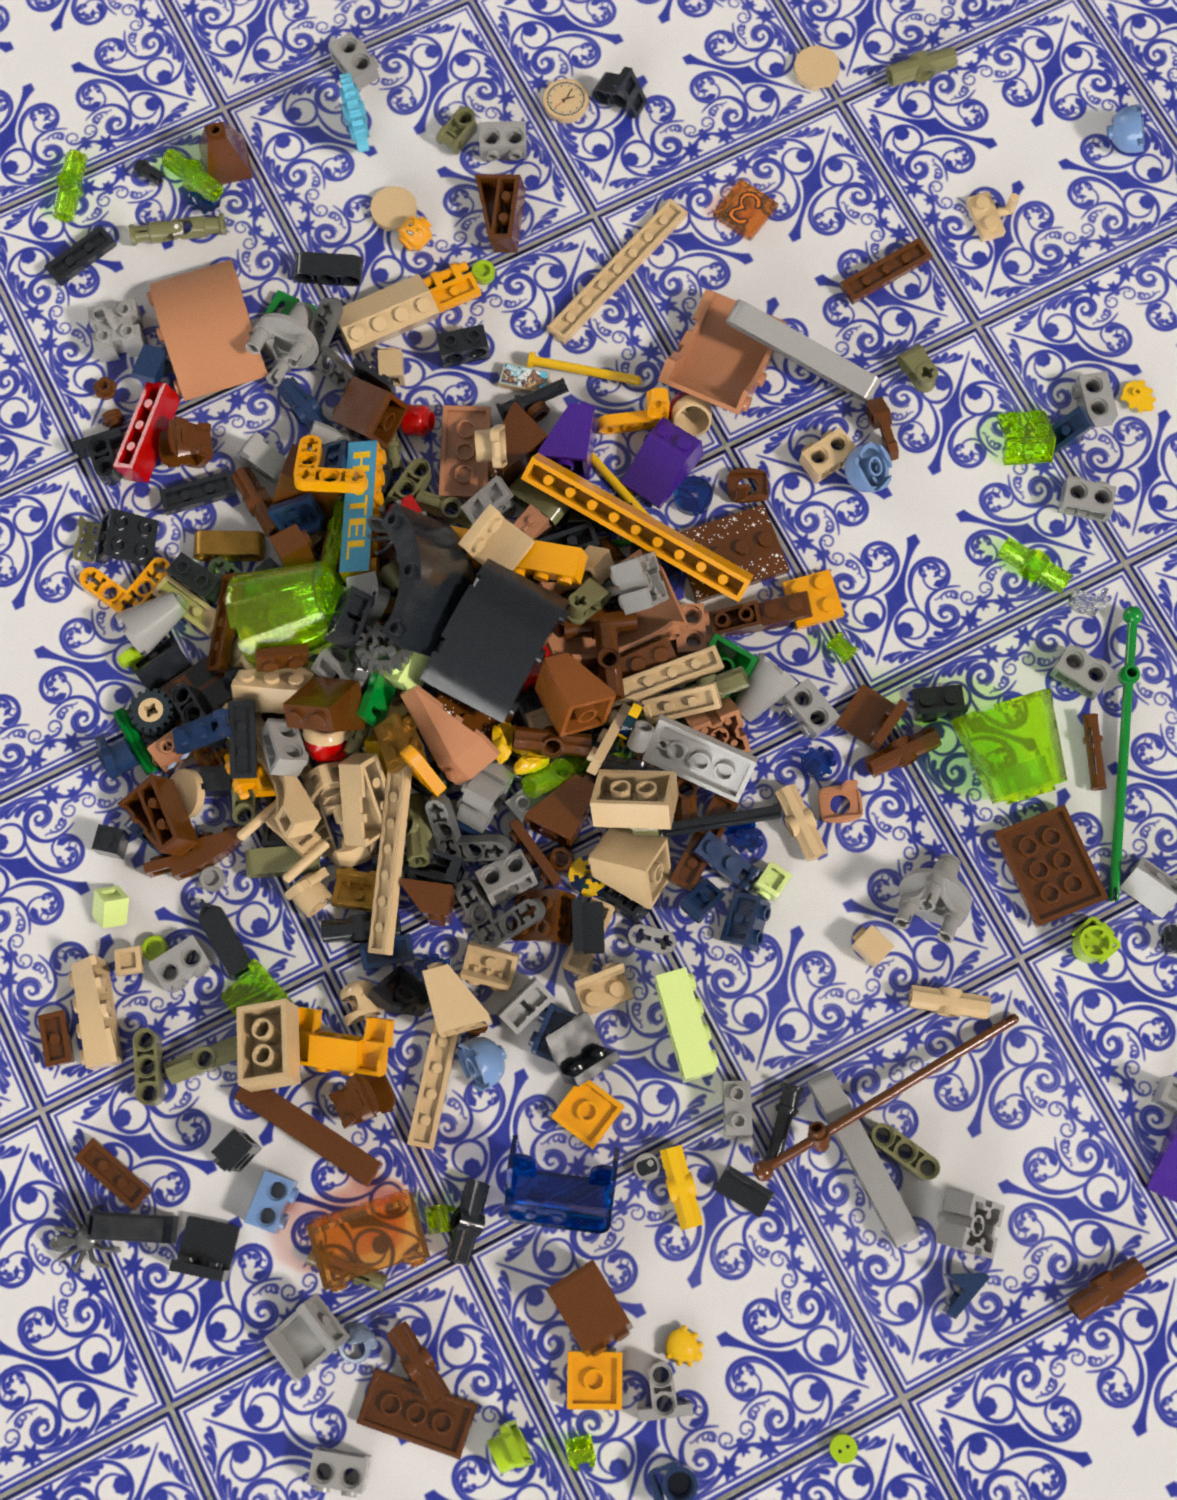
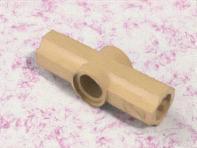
M795 783L776 791L774 794L785 815L784 820L791 836L796 838L806 861H813L827 854L828 851L816 829L817 822L812 811L808 807L806 808Z
M911 985L908 997V1008L933 1011L937 1015L946 1017L966 1016L987 1020L991 1010L990 996L963 993L960 989L939 987L937 989Z

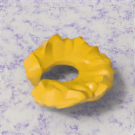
M504 721V723L501 722L498 726H493L491 740L501 752L495 759L499 765L507 761L513 751L522 756L514 765L515 775L535 773L547 767L550 759L542 752L515 749L511 751L513 731L517 725Z

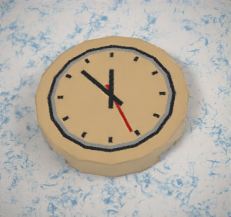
M559 79L552 82L545 89L543 95L544 110L548 117L552 120L553 118L558 120L559 123L566 124L578 121L588 109V92L578 81Z

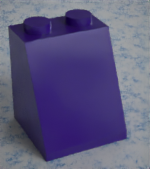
M586 402L569 403L538 450V453L586 480H590L592 454L597 429L594 405Z

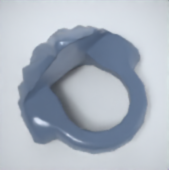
M349 1322L343 1328L350 1338L338 1350L340 1356L345 1361L357 1364L365 1361L369 1357L371 1349L377 1347L378 1343L376 1336L366 1324ZM363 1342L365 1352L362 1356L353 1358L346 1354L344 1350L345 1343L354 1345Z

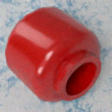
M408 404L409 409L399 427L407 436H427L435 426L434 413L426 405Z

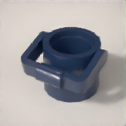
M103 734L94 737L98 751H96L97 756L112 780L140 765L124 736L109 745Z
M673 1461L653 1468L648 1474L651 1483L649 1487L654 1500H665V1497L668 1500H693L697 1494V1478L692 1468L687 1464ZM663 1471L660 1485L655 1473Z

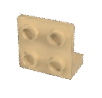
M489 504L458 545L482 566L489 558L513 571L535 544V541L506 520L495 507Z
M616 961L602 966V971L593 974L592 971L577 976L578 980L574 982V989L582 1009L588 1012L589 1016L634 999L625 975V966L623 963L617 965Z

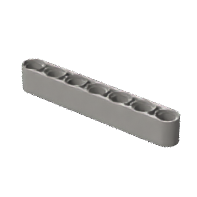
M737 299L726 320V323L734 329L864 402L873 398L881 383V379L743 300Z
M831 1070L807 1081L809 1090L828 1125L853 1110L841 1085ZM856 1120L833 1134L894 1247L898 1249L920 1237V1232L860 1120Z

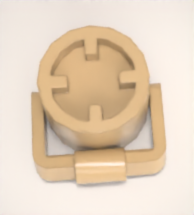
M497 424L491 429L475 430L477 462L492 461L493 468H504L507 465L505 424Z
M323 867L314 873L311 872L304 875L285 892V897L288 900L292 899L307 917L315 915L332 899L333 895L321 883V880L330 874Z

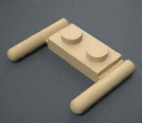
M275 799L237 832V838L241 841L245 840L263 823H266L269 828L303 857L283 875V880L290 883L322 855L330 845L315 831L312 834L286 839L274 819L276 813Z

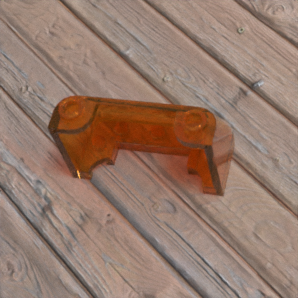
M412 1188L313 1218L306 1225L323 1289H331V1292L347 1288L346 1283L353 1278L403 1262L405 1264L410 1263L411 1267L419 1266L426 1263V1258L430 1257Z

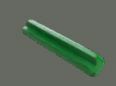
M125 708L116 710L113 716L144 773L151 775L157 772L158 767L153 764V757L147 750L138 730L132 724L128 712Z

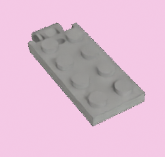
M662 714L658 716L656 727L644 720L636 721L627 741V746L630 750L643 753L641 756L643 761L666 771H676V776L736 803L739 802L759 759Z

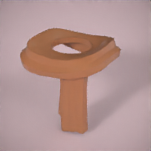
M846 780L842 785L823 787L819 790L818 805L824 822L845 823L856 821L862 817L861 793L856 787L858 785L857 780ZM838 795L846 797L850 803L849 811L842 815L834 813L830 807L831 800Z

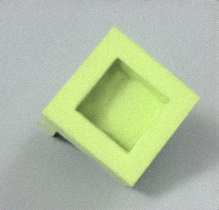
M119 886L94 889L92 917L102 929L125 925L127 923L129 897Z

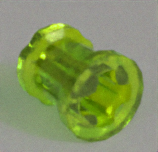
M839 632L832 638L826 647L828 650L835 652L842 659L841 662L844 665L859 651L857 646L854 647L844 638L843 632Z

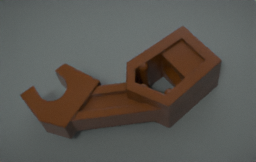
M882 397L866 401V416L874 430L880 429L882 446L888 452L891 461L899 459L898 444L890 426L892 424L890 409Z

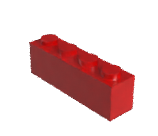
M146 381L113 464V467L129 481L149 482L159 457L158 442L160 432L168 428L169 422L174 419L181 401V397L166 383H150Z

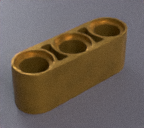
M197 531L194 533L193 558L196 560L211 561L217 557L227 561L240 562L264 560L265 534L262 532Z

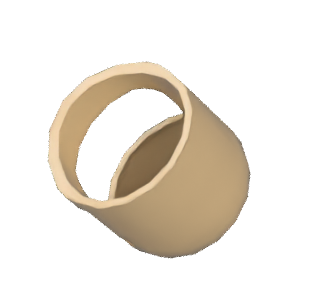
M356 980L342 988L340 1000L341 1002H348L352 1008V1012L344 1016L346 1027L365 1021L370 1016L377 1017L383 1013L382 1008L368 997L371 989L375 987L372 982Z

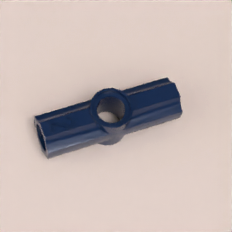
M294 377L286 378L280 382L277 391L291 407L293 415L302 426H306L310 430L312 423L316 420L334 428L323 414L318 402L312 395L308 396Z

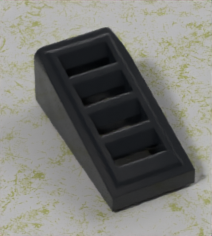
M606 884L597 891L600 896L615 906L616 909L635 924H639L651 910L640 904L638 905L633 900L627 907L624 906L629 898L622 895L619 900H616L615 898L620 893L613 890L611 894H608L607 891L611 887Z

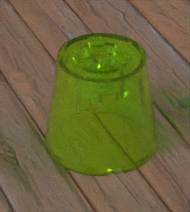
M319 561L241 573L230 579L226 591V608L231 629L236 627L241 640L237 645L253 667L256 668L255 649L307 643L308 651L311 652L330 643L324 639L339 597L344 592L345 587L337 571L328 562Z
M1050 688L995 704L993 709L983 712L977 710L950 720L992 804L1006 801V804L1009 805L1054 791L1056 790V784L1067 781Z

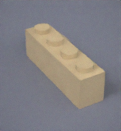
M91 955L71 964L72 972L69 973V983L75 991V998L72 999L74 1012L78 1013L79 1023L76 1024V1032L78 1038L82 1039L83 1049L80 1050V1059L87 1069L96 1070L124 1064L109 963L97 955Z

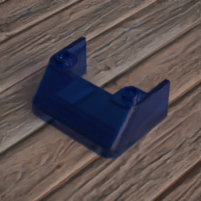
M518 1135L512 1136L504 1202V1216L508 1221L602 1234L610 1229L620 1148H614L612 1166L605 1164L596 1165L590 1170L589 1177L537 1171V1162L534 1158L526 1154H517Z

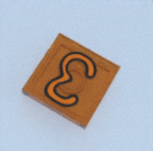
M740 179L713 211V217L751 241L776 211L779 203L743 179Z

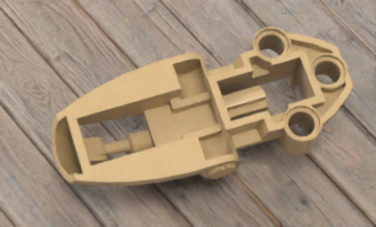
M348 754L337 762L320 763L316 761L317 767L313 768L312 762L308 758V763L301 772L303 781L301 784L306 789L307 795L321 817L314 831L330 845L325 853L336 867L340 869L355 867L373 859L377 849V840L367 847L344 844L338 764L349 757ZM332 814L336 824L340 825L343 839H340L342 844L340 849H337L327 816Z

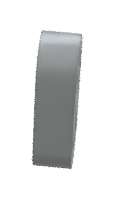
M637 924L628 933L629 944L639 950L659 955H669L676 947L675 936L666 930ZM642 930L643 935L651 938V941L642 940L641 943H636V938L632 937V935ZM663 937H668V942L672 943V946H667L666 950L661 949V944L653 942V940H662Z

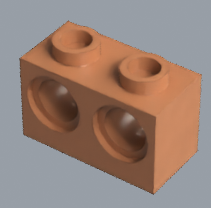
M704 603L679 604L685 617L693 615L698 621L695 623L688 622L689 627L681 632L682 635L679 638L675 639L677 658L707 648L711 641V635H706L705 626H709V611H704ZM689 639H696L700 644L697 647H691L687 644V641Z

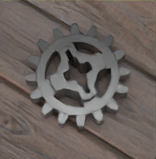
M375 622L376 628L372 629L370 626H366L367 633H361L360 641L355 644L357 659H360L361 666L366 667L368 665L369 673H372L375 669L378 670L379 676H382L386 670L390 675H393L394 668L402 671V663L409 664V656H412L413 651L401 648L397 654L396 652L399 651V647L382 632L385 625L381 626L379 622Z

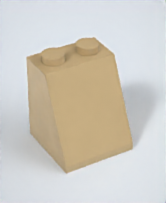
M610 827L606 834L602 835L599 844L590 852L588 857L592 877L647 909L653 907L672 876L667 837L634 836L633 830L628 828Z
M436 962L428 965V970L422 971L437 1031L442 1039L493 1025L489 1013L448 964L443 965V962Z

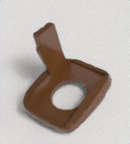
M739 468L732 470L728 474L726 479L727 493L731 502L752 503L768 499V477L765 471L755 468ZM746 478L754 480L757 484L756 492L748 495L751 489L750 484H739V482Z

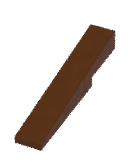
M240 1087L234 1096L236 1100L367 1187L383 1165V1163L272 1089L250 1092Z

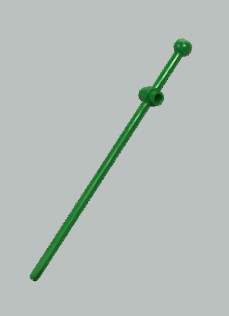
M1134 606L1127 607L1123 612V619L1127 623L1125 663L1117 675L1118 681L1123 685L1108 897L1110 902H1112L1113 890L1115 889V903L1119 900L1133 685L1140 678V671L1135 666L1137 624L1142 621L1143 612L1139 607Z

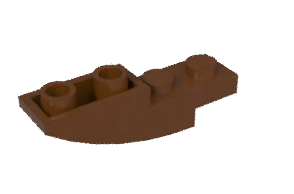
M807 591L759 603L755 600L709 612L713 636L715 633L722 636L761 632L791 625L790 622L813 617Z
M233 825L223 828V832L202 833L198 835L199 843L193 847L192 851L189 850L182 857L176 855L152 857L150 862L143 863L145 874L153 878L172 872V876L178 881L199 874L204 868L216 865L239 847L243 841L237 838V832L242 827L238 828V826Z

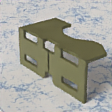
M80 514L77 524L79 526V533L74 544L73 557L78 561L92 563L96 546L93 543L99 538L101 524L87 522ZM85 525H87L86 534H83ZM95 527H98L96 535H93ZM81 538H84L83 544H80ZM79 548H82L80 557H77ZM89 550H92L90 558H87Z

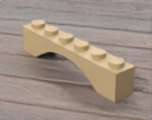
M225 703L222 709H228V703ZM256 712L257 761L268 774L276 795L274 819L286 839L312 834L321 820L319 812L297 776L270 775L259 736L265 722L260 712Z

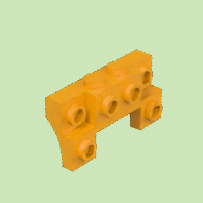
M298 1006L300 1065L317 1067L316 1071L318 1072L337 1070L341 1071V1075L353 1076L356 1072L357 1074L376 1077L387 1074L388 1048L393 1046L395 1020L371 1016L366 1018L363 1037L322 1031V1009Z

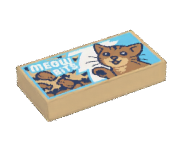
M504 362L498 385L501 388L530 393L548 385L551 372Z

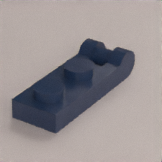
M217 709L212 714L172 729L176 754H186L232 736V728L228 726L227 721L229 718L228 709Z
M709 830L703 833L691 850V852L730 883L747 894L753 889L752 884L754 881L758 880L763 873ZM742 870L747 873L744 879L738 876Z

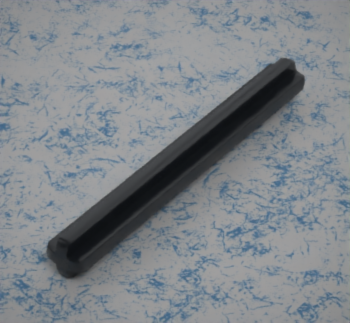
M780 805L675 821L672 823L671 829L661 830L664 837L779 819L782 817Z

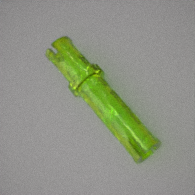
M344 502L335 503L332 519L328 522L329 533L320 566L323 570L333 572L337 568L336 565L342 541Z

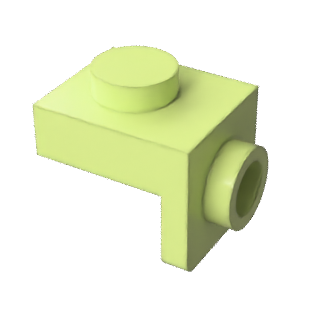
M770 861L753 888L757 890L756 894L763 897L766 901L771 899L775 902L792 877V874Z

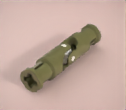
M224 213L207 218L195 216L175 219L171 222L154 221L149 222L148 225L141 226L129 224V235L133 246L143 242L155 244L173 239L204 238L209 234L217 233L227 235ZM185 223L192 225L191 231L187 234L183 227Z

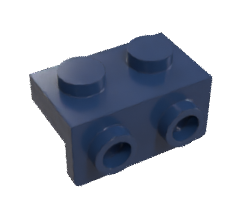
M311 493L269 506L267 514L280 531L296 523L300 531L305 529L307 534L310 535L316 534L321 530L326 516Z
M550 1003L549 1008L546 1007L540 1014L538 1021L542 1022L539 1032L534 1031L528 1043V1046L532 1047L531 1054L555 1063L543 1037L577 1016V1014L560 1008L554 1003Z

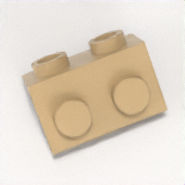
M470 941L459 978L464 979L466 983L471 985L483 984L490 986L494 991H510L514 982L520 954Z

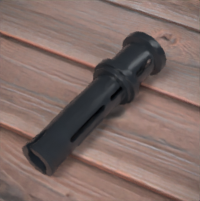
M561 378L526 395L521 396L517 394L514 396V399L505 403H496V407L504 421L511 405L515 401L526 412L533 404L539 401L546 402L566 392L568 393L569 390L564 378Z
M782 1082L783 1091L780 1102L775 1106L778 1114L764 1160H771L775 1152V1157L784 1152L793 1116L796 1117L799 1113L797 1106L800 1095L804 1093L805 1088Z

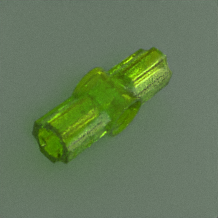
M173 148L165 152L162 158V165L183 181V187L186 190L196 191L213 203L220 200L221 195L224 193L223 185L203 170L200 161L188 159L181 152Z
M70 149L69 152H66L62 172L57 177L58 191L52 215L55 219L65 223L74 221L78 200L83 196L82 182L88 158L86 154L81 153L79 150Z
M1010 537L1007 538L997 554V557L1019 569L1020 575L1032 582L1039 581L1059 594L1063 592L1073 576L1071 573L1050 562V557L1044 552L1037 549L1030 550Z
M570 755L563 759L557 758L550 765L524 777L521 781L523 785L522 790L527 797L530 796L533 799L551 790L555 791L575 774L581 776L587 773L586 770L590 761L586 760L587 757Z

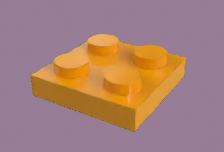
M830 569L782 582L785 596L807 591L809 594L813 617L794 621L796 630L844 617L845 613Z
M588 1080L579 1087L573 1086L551 1118L593 1150L625 1106L594 1082Z
M568 1351L567 1409L622 1410V1351H604L595 1357L592 1355L587 1357L583 1351Z

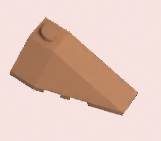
M418 685L400 694L438 767L445 773L447 779L455 785L471 780L500 755L501 752L478 729L475 732L462 724L463 718L459 715L454 717L443 710V704Z

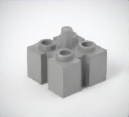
M135 298L116 301V307L108 308L106 304L87 307L89 323L94 333H91L93 348L101 363L120 360L119 354L127 353L129 357L139 356L142 346L147 343L142 331L144 325L141 310Z
M654 551L610 566V577L614 586L608 587L607 590L611 593V597L619 595L618 602L625 615L652 608L669 599L664 580H661L658 572L660 567Z
M493 760L471 780L459 784L462 786L461 792L464 794H462L456 804V807L459 808L456 819L483 833L492 821L493 816L499 812L507 800L510 791L509 787L515 777L514 768L505 763L499 765L497 760Z
M947 1189L946 1197L943 1201V1210L946 1213L939 1212L937 1215V1220L940 1224L937 1228L935 1242L968 1254L993 1260L998 1238L994 1237L996 1226H1001L1005 1206L975 1194Z

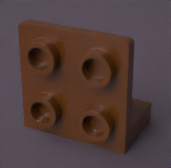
M863 684L836 722V725L877 752L909 704L900 699L897 705Z
M530 889L516 895L515 906L524 900L536 898L544 903L546 913L539 922L513 937V941H548L561 946H571L573 929L572 899H575L576 895L560 889ZM531 906V910L522 915L524 917L534 915V911L537 909L535 906ZM513 917L512 930L517 928L518 922L515 917Z

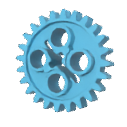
M351 73L340 74L342 87L339 88L343 104L341 108L345 124L349 127L352 141L356 142L358 152L369 151L367 138L370 135L366 123L368 119L364 102L360 99L357 84H353Z

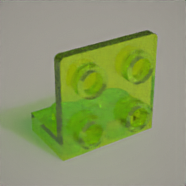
M1045 411L1007 412L997 415V420L1005 439L1002 458L1004 466L1053 462L1056 436Z
M253 959L247 965L250 970L220 995V998L235 1016L236 1007L285 998L293 1002L257 959Z

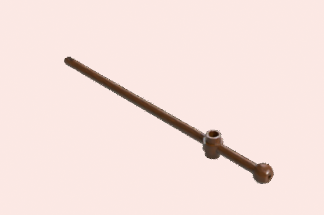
M1016 1014L1007 1016L829 1125L824 1126L819 1121L811 1123L807 1138L769 1161H757L752 1168L755 1177L759 1181H768L772 1177L774 1170L812 1147L818 1152L826 1151L830 1146V1136L1019 1022V1017Z

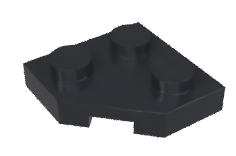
M400 965L373 987L368 994V997L387 1013L422 1017L431 1008L426 986Z

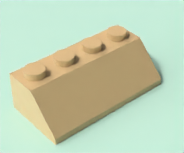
M417 274L344 305L338 327L351 355H355L438 319L440 312L430 290L421 276Z

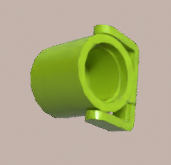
M1094 916L1089 917L1072 932L1074 936L1072 951L1076 958L1084 963H1095L1098 961L1101 965L1120 948L1121 944L1114 936L1115 932L1105 922L1101 923ZM1091 921L1095 924L1094 926H1089V927H1087L1086 929H1084L1083 931H1081V930H1082L1083 928H1085Z
M508 1421L499 1426L501 1433L487 1440L492 1457L502 1475L516 1467L525 1468L534 1464L530 1449L516 1421Z

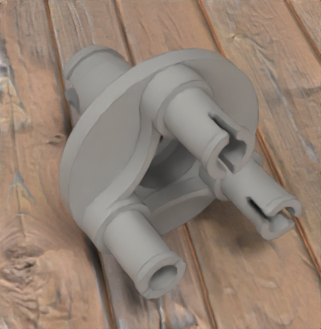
M298 302L293 306L294 308L288 315L268 313L260 317L253 329V335L245 345L250 353L256 355L262 349L267 356L274 360V366L266 376L268 383L271 385L277 379L275 386H279L286 373H289L292 368H308L318 357L319 346L316 338L309 330L314 317L312 314H314L315 310L305 302Z
M944 853L938 857V861L933 869H914L903 877L899 886L900 908L893 920L896 927L908 929L915 914L924 920L942 924L937 933L938 939L944 943L953 942L957 928L962 925L972 906L969 891L957 879L958 872L960 871L959 865H961L959 858L953 854Z

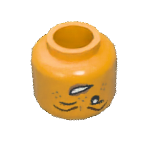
M411 215L398 228L399 237L397 239L410 252L412 250L420 251L432 239V232L430 231L432 225L423 216L417 218Z

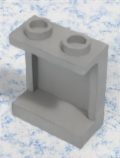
M316 1293L298 1306L292 1315L275 1330L266 1335L263 1340L281 1363L286 1373L297 1383L347 1341L350 1336L318 1293Z

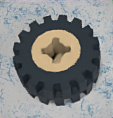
M154 688L153 691L145 689V693L141 691L137 693L138 697H133L131 700L133 704H129L128 708L130 710V713H128L129 718L135 728L144 735H151L152 737H157V734L162 736L165 734L164 731H170L172 729L171 725L176 723L175 717L178 716L171 698L165 692Z

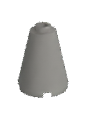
M172 591L117 613L115 618L119 625L125 624L124 634L133 646L146 656L187 613L185 607L188 606V603L181 593L176 595Z
M762 653L756 656L759 659L748 677L750 687L738 691L733 701L740 711L743 723L746 720L751 723L798 684L793 677Z

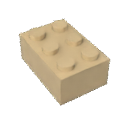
M599 769L590 801L593 827L671 829L678 800L676 771Z
M285 998L236 1007L238 1086L250 1092L301 1084L298 1006Z

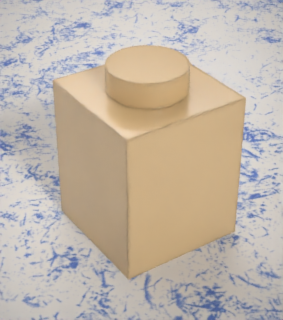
M388 347L384 350H377L379 375H387L393 381L394 386H405L402 349Z
M588 545L584 550L588 555L581 583L583 584L587 579L592 578L602 585L610 576V566L614 565L610 550Z
M873 925L867 930L862 927L852 937L856 942L851 947L873 968L895 947Z

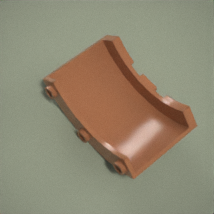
M232 259L149 283L150 292H147V296L151 306L155 308L160 325L159 328H156L160 342H165L177 378L173 383L177 394H182L184 401L267 376L268 373L261 351L255 355L250 353L245 346L251 338L250 332H253V328Z
M705 289L693 317V320L696 321L693 330L686 331L679 343L678 351H674L667 357L658 381L739 415L743 411H748L752 402V396L757 387H763L767 378L765 371L775 351L726 323L736 300ZM772 316L773 318L779 320L780 322H782V323H784V324H787L786 321L781 320V319H779V318H777V317Z
M640 548L622 561L650 552ZM656 556L660 567L658 572L661 580H664L669 599L652 608L636 612L637 629L617 632L620 655L666 635L670 641L675 640L682 635L681 632L689 627L658 556ZM557 582L538 583L558 595L582 586V583L581 585L572 584V586H564ZM558 624L546 644L550 653L558 655L568 652L587 669L597 666L598 658L595 639H592L591 636L564 639L561 637L560 624Z

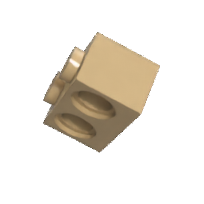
M841 427L835 431L831 429L822 435L820 441L815 444L811 442L801 450L799 463L815 484L843 467L847 456L856 448V445ZM837 444L841 446L842 449L835 450L832 448L831 445ZM818 457L823 462L815 463L812 458Z

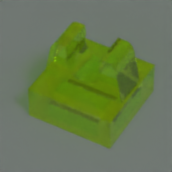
M442 1204L425 1208L428 1235L450 1231V1222L448 1221L447 1214L455 1210L454 1206Z
M591 1434L564 1440L569 1467L572 1466L573 1470L577 1472L579 1471V1464L589 1462L590 1468L595 1466L596 1455Z

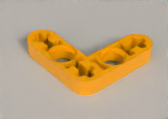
M653 388L646 393L645 410L608 414L597 419L599 433L610 435L650 430L657 425L662 417L668 420L670 407L668 390L666 388Z
M307 435L300 439L293 473L294 485L297 489L336 493H361L366 490L367 475L364 471L359 469L319 467L322 455L321 439L315 435ZM306 461L314 462L312 464H303ZM330 478L336 479L335 481L330 482L325 481L326 479Z
M163 557L153 559L127 590L94 567L82 570L79 575V581L88 592L119 613L126 610L124 607L126 604L136 606L154 599L151 592L165 575H168L166 571L158 573L156 568L159 566L167 570L171 564ZM149 575H151L153 578L155 577L158 582L155 583V582L149 577ZM89 576L95 577L101 584L98 588L93 582H89L87 578ZM143 583H150L152 586L147 594L139 593V587ZM108 588H115L117 590L116 596L112 599L104 597V593ZM133 594H136L137 597L142 601L139 602L137 599H135L133 597Z
M408 744L399 753L413 770L412 776L436 797L447 789L434 770L413 746Z

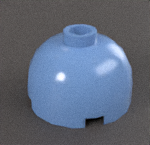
M1142 104L1124 107L1114 116L1113 125L1108 126L1109 140L1114 139L1115 145L1120 151L1138 153L1145 150L1144 146L1140 145L1145 144L1144 118L1141 117V111H1143Z
M873 442L862 444L853 449L845 460L846 478L853 488L861 492L881 491L889 485L892 475L888 476L889 468L892 467V461L888 452L880 444L875 445Z
M486 1037L472 1038L458 1045V1047L462 1048V1050L458 1051L460 1065L467 1079L472 1075L476 1082L472 1086L476 1090L483 1092L500 1081L505 1071L504 1060L507 1058L501 1045L497 1046L494 1041Z

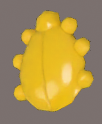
M1144 380L1127 383L1123 388V395L1120 397L1122 401L1126 400L1129 403V409L1136 407L1139 413H1143L1144 410L1147 412L1153 411L1154 405L1152 403L1156 402V398L1151 397L1153 389L1147 388Z
M682 1325L680 1329L673 1330L668 1335L665 1344L666 1359L672 1358L676 1360L677 1366H681L683 1362H686L689 1367L693 1366V1361L699 1362L702 1360L703 1353L699 1349L703 1348V1343L701 1341L697 1342L698 1333L687 1331L686 1325Z

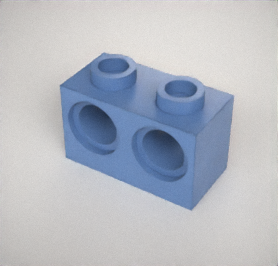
M264 1170L244 1222L273 1234H278L280 1229L284 1230L289 1220V1214H286L290 1203H295L300 1189L296 1188L298 1182ZM278 1182L283 1183L285 1186V1193L280 1198L273 1194V1187ZM267 1208H271L275 1212V1219L270 1224L263 1220V1212Z

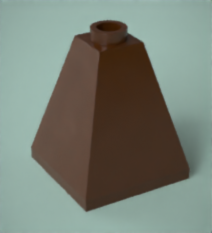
M225 122L205 125L199 142V150L208 188L254 178L244 135Z

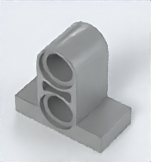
M255 432L247 439L234 459L241 464L246 463L264 478L277 484L287 458L264 442V437Z
M497 475L461 506L472 524L477 521L489 504L495 507L505 519L509 518L516 511L515 505L510 500L514 496L503 479Z
M660 1360L653 1362L648 1369L652 1406L637 1408L639 1422L694 1415L691 1401L677 1403L674 1375L670 1365ZM660 1366L668 1370V1377L662 1382H658L653 1378V1371ZM662 1395H667L672 1400L671 1407L667 1410H660L656 1406L657 1399Z

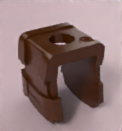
M177 416L174 417V420H170L168 428L161 431L159 435L158 448L162 464H165L168 468H177L180 465H188L198 469L204 468L213 458L211 424L204 422L193 424L188 422V419Z
M356 1072L345 1082L346 1086L328 1095L337 1110L344 1129L375 1118L378 1112L382 1114L393 1111L394 1104H396L394 1092L385 1075L381 1077L359 1076Z

